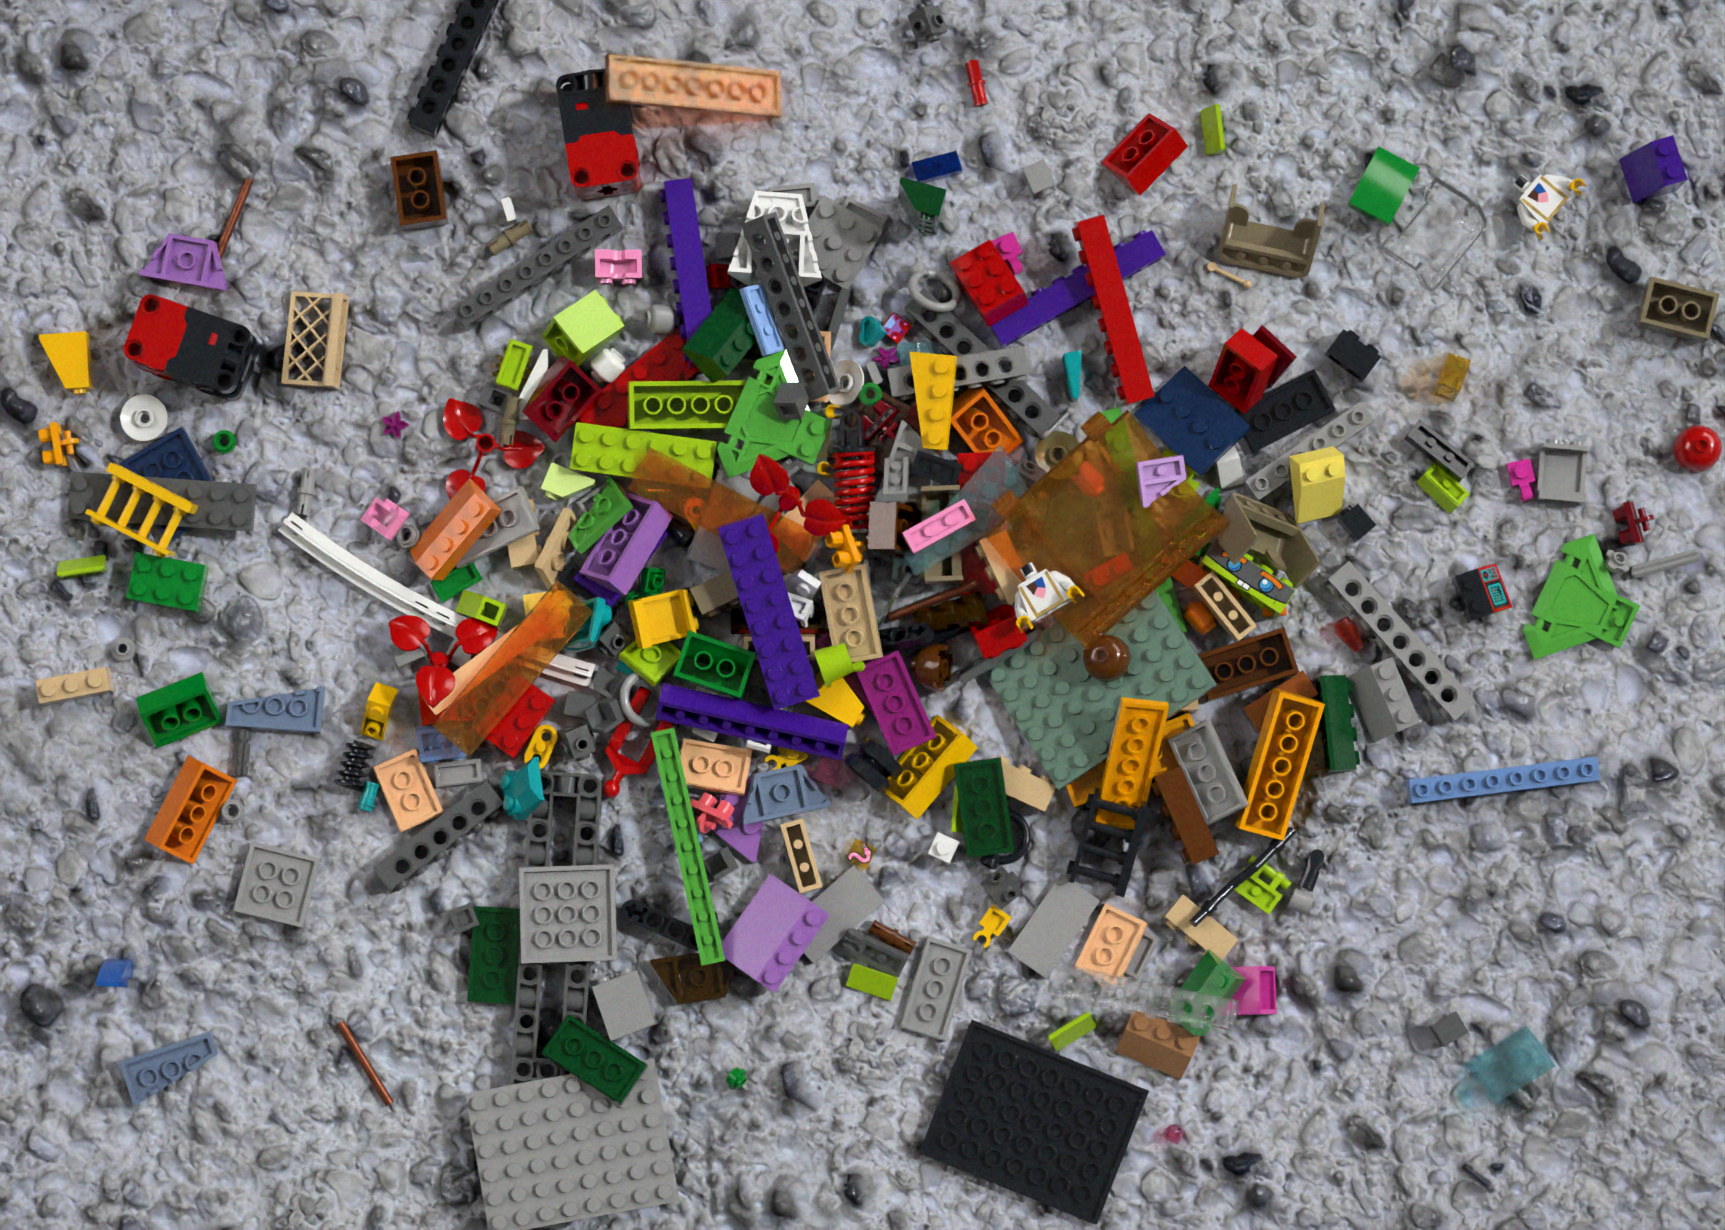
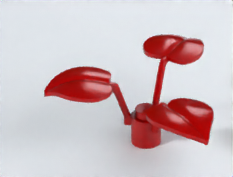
M449 398L446 403L443 422L447 434L457 441L464 440L468 435L471 438L477 439L475 449L478 453L471 474L465 469H458L447 478L446 492L449 500L455 496L468 479H471L485 493L486 484L484 479L475 476L482 456L490 455L494 448L499 451H505L503 455L505 463L515 469L529 467L545 449L544 444L538 438L524 431L515 430L513 445L503 444L504 447H501L499 443H495L494 437L490 434H473L482 425L480 410L470 403Z
M763 454L757 456L750 473L752 488L763 496L772 495L774 492L777 496L780 495L778 500L780 508L768 526L775 553L779 549V539L770 531L784 510L792 511L798 506L801 516L805 517L804 529L814 536H828L830 532L835 533L845 524L847 517L835 505L824 499L810 501L806 505L804 512L802 501L799 500L800 492L796 487L789 486L790 478L786 470L768 456Z
M404 615L396 617L388 623L391 640L398 649L414 651L420 647L421 643L423 644L427 658H429V666L421 667L416 674L415 680L421 697L432 708H435L443 699L449 696L455 688V676L448 669V661L452 660V656L458 646L462 644V649L466 654H479L489 647L497 636V628L476 618L465 619L456 627L455 634L459 641L454 644L449 654L446 655L443 652L431 653L428 643L424 640L430 635V627L422 618Z

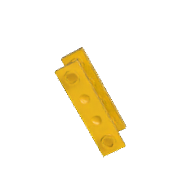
M110 462L106 471L113 474L111 477L113 480L97 512L87 509L85 514L91 516L90 521L97 525L103 526L105 523L153 548L152 553L162 558H165L166 555L174 557L176 552L167 547L182 516H186L187 513L195 514L198 505L116 463ZM127 481L133 484V492L118 522L106 517V514L121 483L124 484ZM148 492L154 495L152 498L154 501L137 533L127 528L126 525L141 495ZM168 502L174 505V513L159 543H156L147 538V535L162 505Z

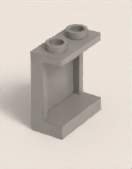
M1547 439L1546 443L1543 442L1539 446L1535 501L1572 505L1585 504L1587 495L1585 493L1587 454L1590 447L1584 446L1583 442L1571 441L1569 445L1560 444V440Z

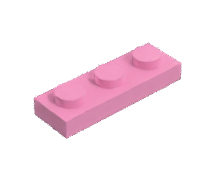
M965 499L902 532V536L914 555L975 522L976 518Z

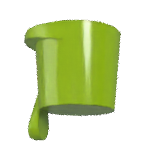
M845 643L813 650L826 688L831 687L832 682L853 672H861L865 669L863 661H857L852 664Z

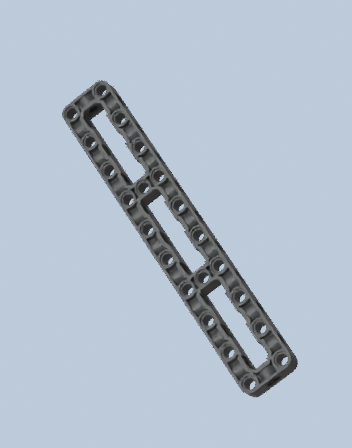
M540 771L541 778H548L549 787L543 790L545 800L528 816L525 867L550 866L549 854L550 847H552L553 832L552 810L553 800L557 796L577 798L572 866L598 865L602 808L601 780L592 774ZM588 780H593L597 784L596 790L592 793H587L584 790V784ZM537 825L545 826L546 834L543 837H535L533 831ZM589 827L592 828L594 835L592 839L586 841L582 839L581 831ZM521 935L510 1085L546 1079L541 1073V1069L545 1064H550L554 1068V1074L551 1077L565 1075V1070L551 1060L537 1058V1039L539 1037L541 1012L540 992L543 982L544 963H521ZM591 961L566 962L562 1022L570 1014L587 1025ZM528 967L535 968L537 972L535 979L531 981L524 977V971ZM575 970H581L584 973V980L581 983L576 984L572 981L571 976ZM524 1015H530L533 1018V1025L530 1028L526 1029L521 1025V1018ZM523 1062L530 1066V1073L527 1076H521L518 1073V1066ZM573 1221L538 1228L564 1229L570 1226Z

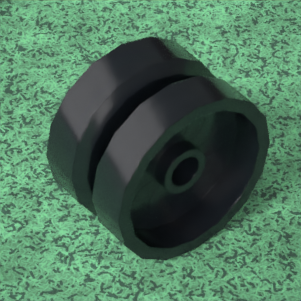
M865 736L858 744V749L866 759L857 753L851 752L844 760V763L867 784L883 795L891 785L882 773L884 772L889 777L897 779L904 771V768L894 760V757L887 750Z

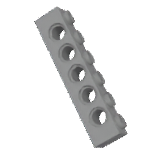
M1029 344L957 356L956 369L957 367H962L966 372V376L964 379H960L955 375L954 391L959 390L961 385H967L968 389L981 387V382L990 381L991 385L1004 383V378L1013 377L1014 381L1027 379V374L1033 372ZM1003 359L1011 362L1010 371L1002 369L1001 362ZM980 363L988 366L989 371L987 375H982L979 372L978 367ZM911 364L887 369L892 397L899 396L900 400L914 398L915 388L910 381L913 375Z
M1360 401L1251 476L1243 483V486L1252 499L1258 502L1291 480L1289 456L1332 446L1338 448L1370 426L1374 419Z

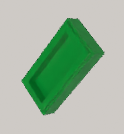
M471 563L462 568L456 567L452 569L443 581L434 580L430 583L441 602L445 603L462 593L463 590H467L482 581L483 578L474 563Z

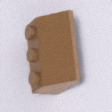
M1134 1007L1115 1052L1181 1080L1201 1036H1194L1185 1028Z

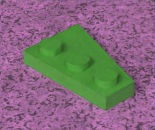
M611 475L606 480L608 485L601 494L597 493L594 497L595 503L589 512L582 514L568 534L571 543L581 554L633 508V505Z

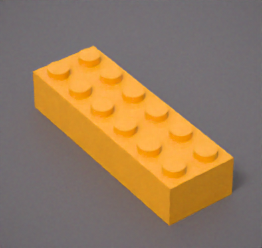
M1273 688L1243 787V792L1249 806L1236 812L1233 824L1236 827L1284 841L1325 706L1324 703L1316 699Z

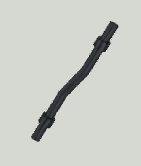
M1288 827L1284 841L1274 838L1268 844L1269 847L1251 865L1229 881L1211 900L1207 899L1200 906L1201 909L1189 920L1191 925L1197 927L1207 916H1211L1217 910V906L1234 889L1256 873L1273 855L1279 854L1285 848V844L1296 834V831L1292 827Z

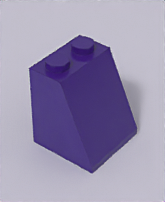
M1673 135L1649 142L1619 159L1633 204L1677 191L1688 180Z

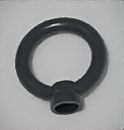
M1010 809V820L1014 821L1021 831V843L1011 854L982 856L979 862L992 870H996L999 865L1018 861L1024 856L1030 846L1031 832L1028 823L1019 813Z

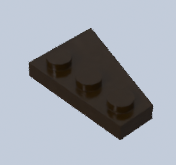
M980 591L968 593L954 600H946L941 604L929 608L925 607L913 613L915 623L925 622L933 631L944 630L952 624L967 627L969 622L980 621L981 625L989 624Z

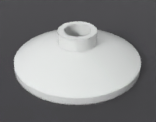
M841 360L833 365L841 390L829 394L828 397L831 403L838 406L852 403L859 396L864 385V373L860 365L852 360Z
M142 394L132 397L125 403L121 411L120 421L123 430L131 438L138 441H150L163 433L168 422V414L164 404L158 398ZM144 415H148L150 418L147 423H142L141 421Z

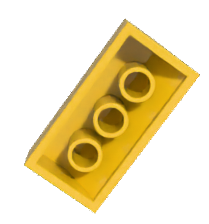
M938 714L930 722L936 738L905 751L897 761L904 768V771L897 779H893L887 774L884 776L891 785L884 794L916 820L919 819L955 776L953 764L966 762L978 748L964 733Z

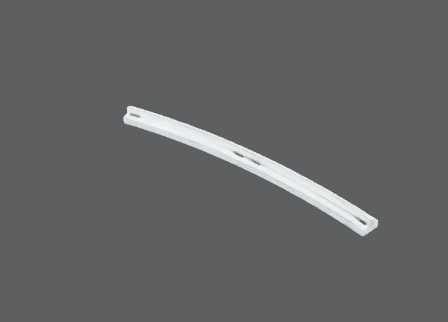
M293 512L287 519H284L282 526L278 529L280 533L351 583L406 615L422 618L433 629L455 638L458 624L468 619L377 571L328 539ZM292 522H295L298 526L302 528V530H300L298 527L292 524ZM290 527L292 530L298 533V535L296 536L287 528ZM416 601L427 606L428 609L419 605L418 603H416ZM413 607L424 612L425 615L412 610ZM437 612L449 617V619L437 614ZM436 618V619H438V620H440V621L446 623V625L444 626V625H442V624H440V623L434 621L433 619ZM497 631L494 642L505 634ZM533 644L514 657L517 665L584 687H588L591 683L596 667L595 664L571 658ZM576 667L583 668V669H587V670H589V671H584V670L578 669V668H576ZM574 673L586 676L587 678L584 679L573 675Z

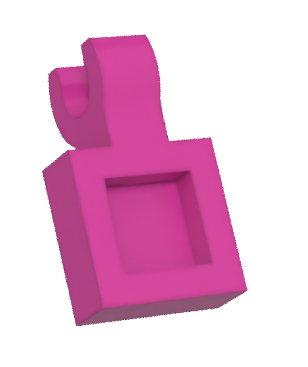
M1014 232L992 240L993 245L1005 262L1008 261L1014 276L1022 273L1023 267L1018 256L1022 255L1023 252Z
M1530 458L1507 463L1506 468L1511 487L1518 486L1522 502L1531 500L1533 494L1529 484L1535 482Z

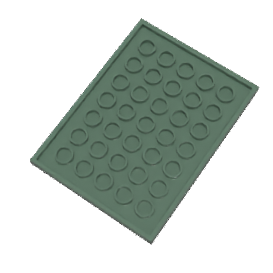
M1138 567L1044 630L1037 641L984 672L1058 790H1062L1107 760L1121 697L1168 702V719L1218 686L1142 567ZM1102 634L1114 635L1122 639L1129 647L1131 653V661L1126 674L1112 682L1099 681L1091 677L1086 671L1082 660L1086 644L1092 638Z

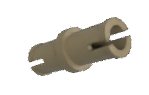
M524 219L510 230L505 229L503 231L504 234L486 245L495 257L512 245L514 247L517 245V241L534 232L530 223Z
M507 396L504 416H501L500 420L502 421V427L498 439L499 443L513 445L516 425H519L520 421L518 419L522 401L520 397Z

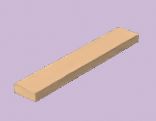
M534 612L453 673L456 680L454 690L435 708L430 707L435 715L439 714L549 632L550 628L538 612Z

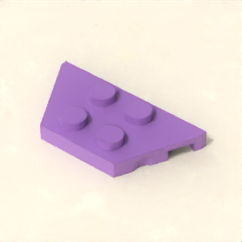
M169 233L163 240L162 246L153 253L152 259L147 266L139 271L141 277L228 291L216 242L212 240Z
M749 778L744 796L721 794L720 802L725 800L734 807V811L729 818L733 825L729 830L716 824L714 833L752 863H756L764 821L742 825L741 822L752 778Z

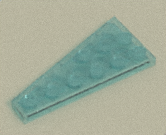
M1001 444L944 508L946 509L965 499L976 518L975 522L914 555L910 549L904 554L903 557L915 577L1037 506V502Z

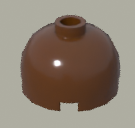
M1102 634L1092 638L1086 644L1082 660L1086 671L1091 677L1099 681L1112 682L1126 674L1131 661V653L1129 647L1122 639L1114 635Z
M931 644L925 646L918 653L917 658H913L911 669L915 672V677L921 686L938 692L946 690L947 687L943 685L945 681H950L953 656L948 654L947 651L951 650L950 646Z

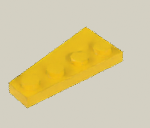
M910 352L922 446L927 449L948 451L957 356Z

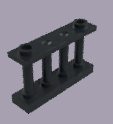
M1095 788L1093 794H1088L1085 807L1089 808L1075 860L1069 861L1066 874L1070 875V883H1074L1076 874L1110 883L1112 887L1116 888L1115 895L1124 897L1150 810V803L1141 800L1139 807H1128L1099 799L1100 789ZM1095 807L1132 817L1131 820L1135 821L1133 829L1128 828V830L1092 821ZM1092 830L1124 839L1126 843H1129L1127 851L1120 853L1085 843L1088 831ZM1082 852L1119 862L1118 864L1122 865L1120 874L1115 873L1113 875L1079 865Z

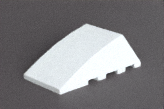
M755 191L745 223L760 216L776 212L803 287L821 281V271H819L818 259L813 246L812 234L809 230L802 194ZM742 228L727 274L748 286L761 283L760 274L752 259V253Z

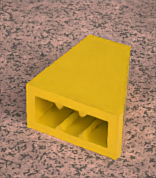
M86 331L40 334L39 340L65 389L72 392V395H86L87 391H93L90 335Z
M819 671L815 682L820 696L803 702L843 724H848V727L851 729L855 725L860 726L866 716L863 713L864 706L842 677L832 682L831 687L826 688Z

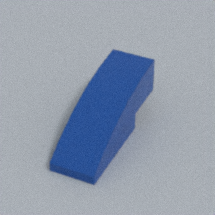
M106 959L98 973L96 986L128 988V978L132 979L133 959Z

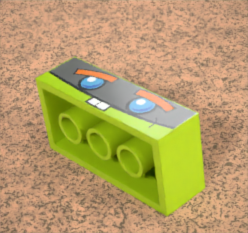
M1216 538L1198 566L1208 573L1213 571L1221 582L1241 594L1243 598L1260 609L1267 608L1268 612L1275 611L1272 617L1276 619L1296 591L1292 588L1293 584L1283 577L1278 579L1272 575L1274 571L1266 565L1261 564V566H1258L1252 562L1254 558L1247 553L1236 565L1232 564L1225 550L1218 544L1219 540Z

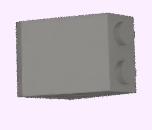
M631 968L618 972L619 977L610 980L609 976L595 981L597 985L592 987L610 1041H615L657 1025L638 970L632 972Z

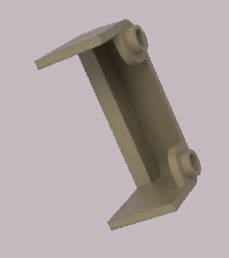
M1233 184L1219 242V259L1225 263L1295 278L1307 276L1310 272L1322 228L1325 203L1320 202L1316 220L1300 219L1296 222L1294 230L1248 221L1249 210L1244 205L1235 203L1237 184Z
M960 485L921 486V494L916 495L917 509H921L922 521L959 502ZM960 536L943 538L923 549L924 565H919V579L924 580V584L961 585L963 583Z
M1233 492L1226 500L1217 537L1219 540L1218 544L1225 550L1232 564L1236 565L1249 549L1265 554L1268 559L1267 564L1273 570L1285 572L1295 589H1298L1321 564L1299 524L1296 523L1291 515L1236 492Z

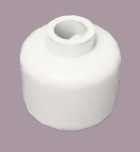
M614 348L602 349L590 362L593 370L591 375L600 383L602 381L612 383L625 369L624 357Z

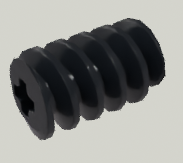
M353 740V743H346L345 745L351 752H343V756L348 761H340V765L345 770H337V774L342 779H335L334 783L359 791L356 788L365 785L359 778L368 776L362 769L370 768L365 759H373L368 750H376V747Z

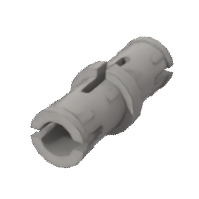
M303 467L301 485L297 489L299 497L295 514L310 517L312 499L316 495L314 486L318 470Z

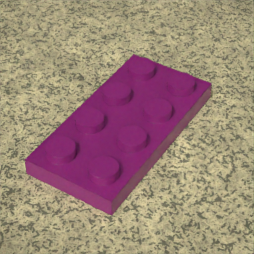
M899 651L865 664L863 671L856 672L892 756L936 738Z

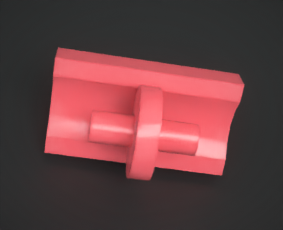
M706 792L698 801L691 799V806L696 809L697 816L694 818L695 823H697L696 828L701 833H707L710 829L714 830L716 824L730 830L733 823L729 818L734 811V807L729 802L721 800L717 808H713L717 800Z

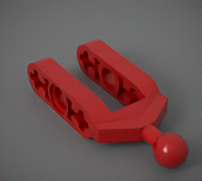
M643 686L639 687L630 703L631 708L637 715L641 713L651 694V691ZM625 714V720L617 726L605 749L616 770L611 780L605 781L602 785V793L609 799L617 797L620 793L619 783L624 775L647 774L656 759L652 738L638 763L619 753L634 725ZM661 720L656 731L673 728L675 723Z

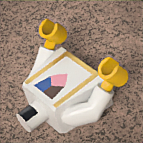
M1521 174L1513 184L1516 189L1523 193L1516 202L1521 224L1536 233L1537 238L1542 240L1541 232L1547 231L1550 233L1547 223L1573 194L1570 191L1573 190L1577 196H1581L1582 192L1577 188L1580 186L1587 187V185L1580 178L1573 180L1549 174L1544 176L1539 174L1534 182L1531 183Z
M1028 563L1020 568L1026 581L1018 585L1019 591L1015 594L1016 625L1021 633H1023L1022 628L1025 625H1029L1030 629H1033L1032 623H1036L1071 601L1074 604L1077 603L1074 600L1075 596L1081 594L1084 597L1085 594L1069 577L1058 571L1049 572L1047 569L1038 573L1033 563Z

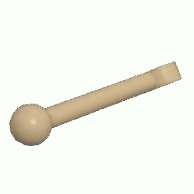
M1210 262L1207 266L1208 271H1216L1243 284L1246 289L1252 287L1250 280H1243L1218 268L1214 262Z

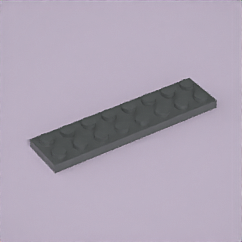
M71 471L67 518L90 520L91 516L85 514L87 509L97 512L113 480L111 478L113 474ZM144 477L198 505L195 514L187 513L186 516H182L178 527L253 532L256 484ZM127 481L124 484L121 483L106 517L118 522L133 492V484ZM148 492L141 495L128 523H143L154 501L152 499L154 495ZM168 502L162 505L153 525L167 526L174 513V505Z

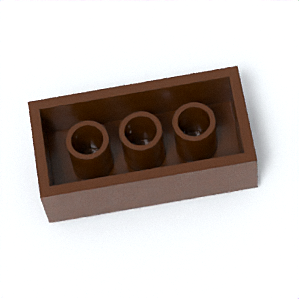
M1285 627L1198 654L1218 685L1204 694L1206 703L1299 673Z
M1181 766L1152 779L1153 784L1150 787L1155 799L1159 797L1161 801L1160 812L1164 820L1169 819L1172 826L1169 832L1173 841H1178L1181 846V850L1178 852L1183 863H1188L1189 867L1219 854Z

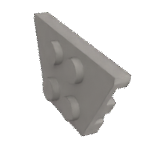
M903 420L901 421L889 458L890 462L903 461L904 457L909 458L908 501H894L905 504L916 502V495L921 494V486H930L932 482L931 479L910 473L917 450L938 457L940 455L934 449L923 448L921 436ZM884 475L875 502H884Z

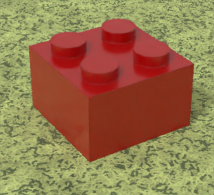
M1003 604L987 611L989 624L981 625L980 621L969 622V629L974 643L984 659L998 657L1002 651L1009 648H1019L1023 645V642L1028 641L1024 629L1022 628L1023 633H1021L1016 625L1017 617L1011 604Z

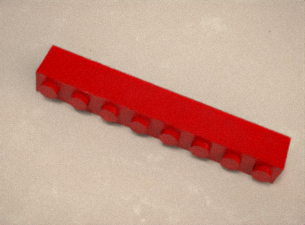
M1098 215L1074 222L1075 228H1072V234L1075 242L1079 241L1081 250L1078 251L1080 262L1082 265H1086L1087 273L1085 274L1087 286L1092 287L1094 296H1091L1094 310L1098 309L1100 319H1097L1098 327L1101 333H1105L1107 340L1104 342L1106 354L1111 355L1113 364L1110 365L1113 378L1117 377L1119 387H1116L1118 398L1120 401L1123 400L1124 404H1131L1155 397L1105 216Z

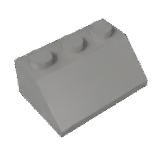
M1392 657L1346 677V680L1351 681L1352 694L1373 743L1420 723Z

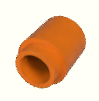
M1194 600L1184 608L1186 614L1183 617L1196 633L1199 632L1204 636L1217 625L1214 621L1215 617L1202 601L1197 604Z

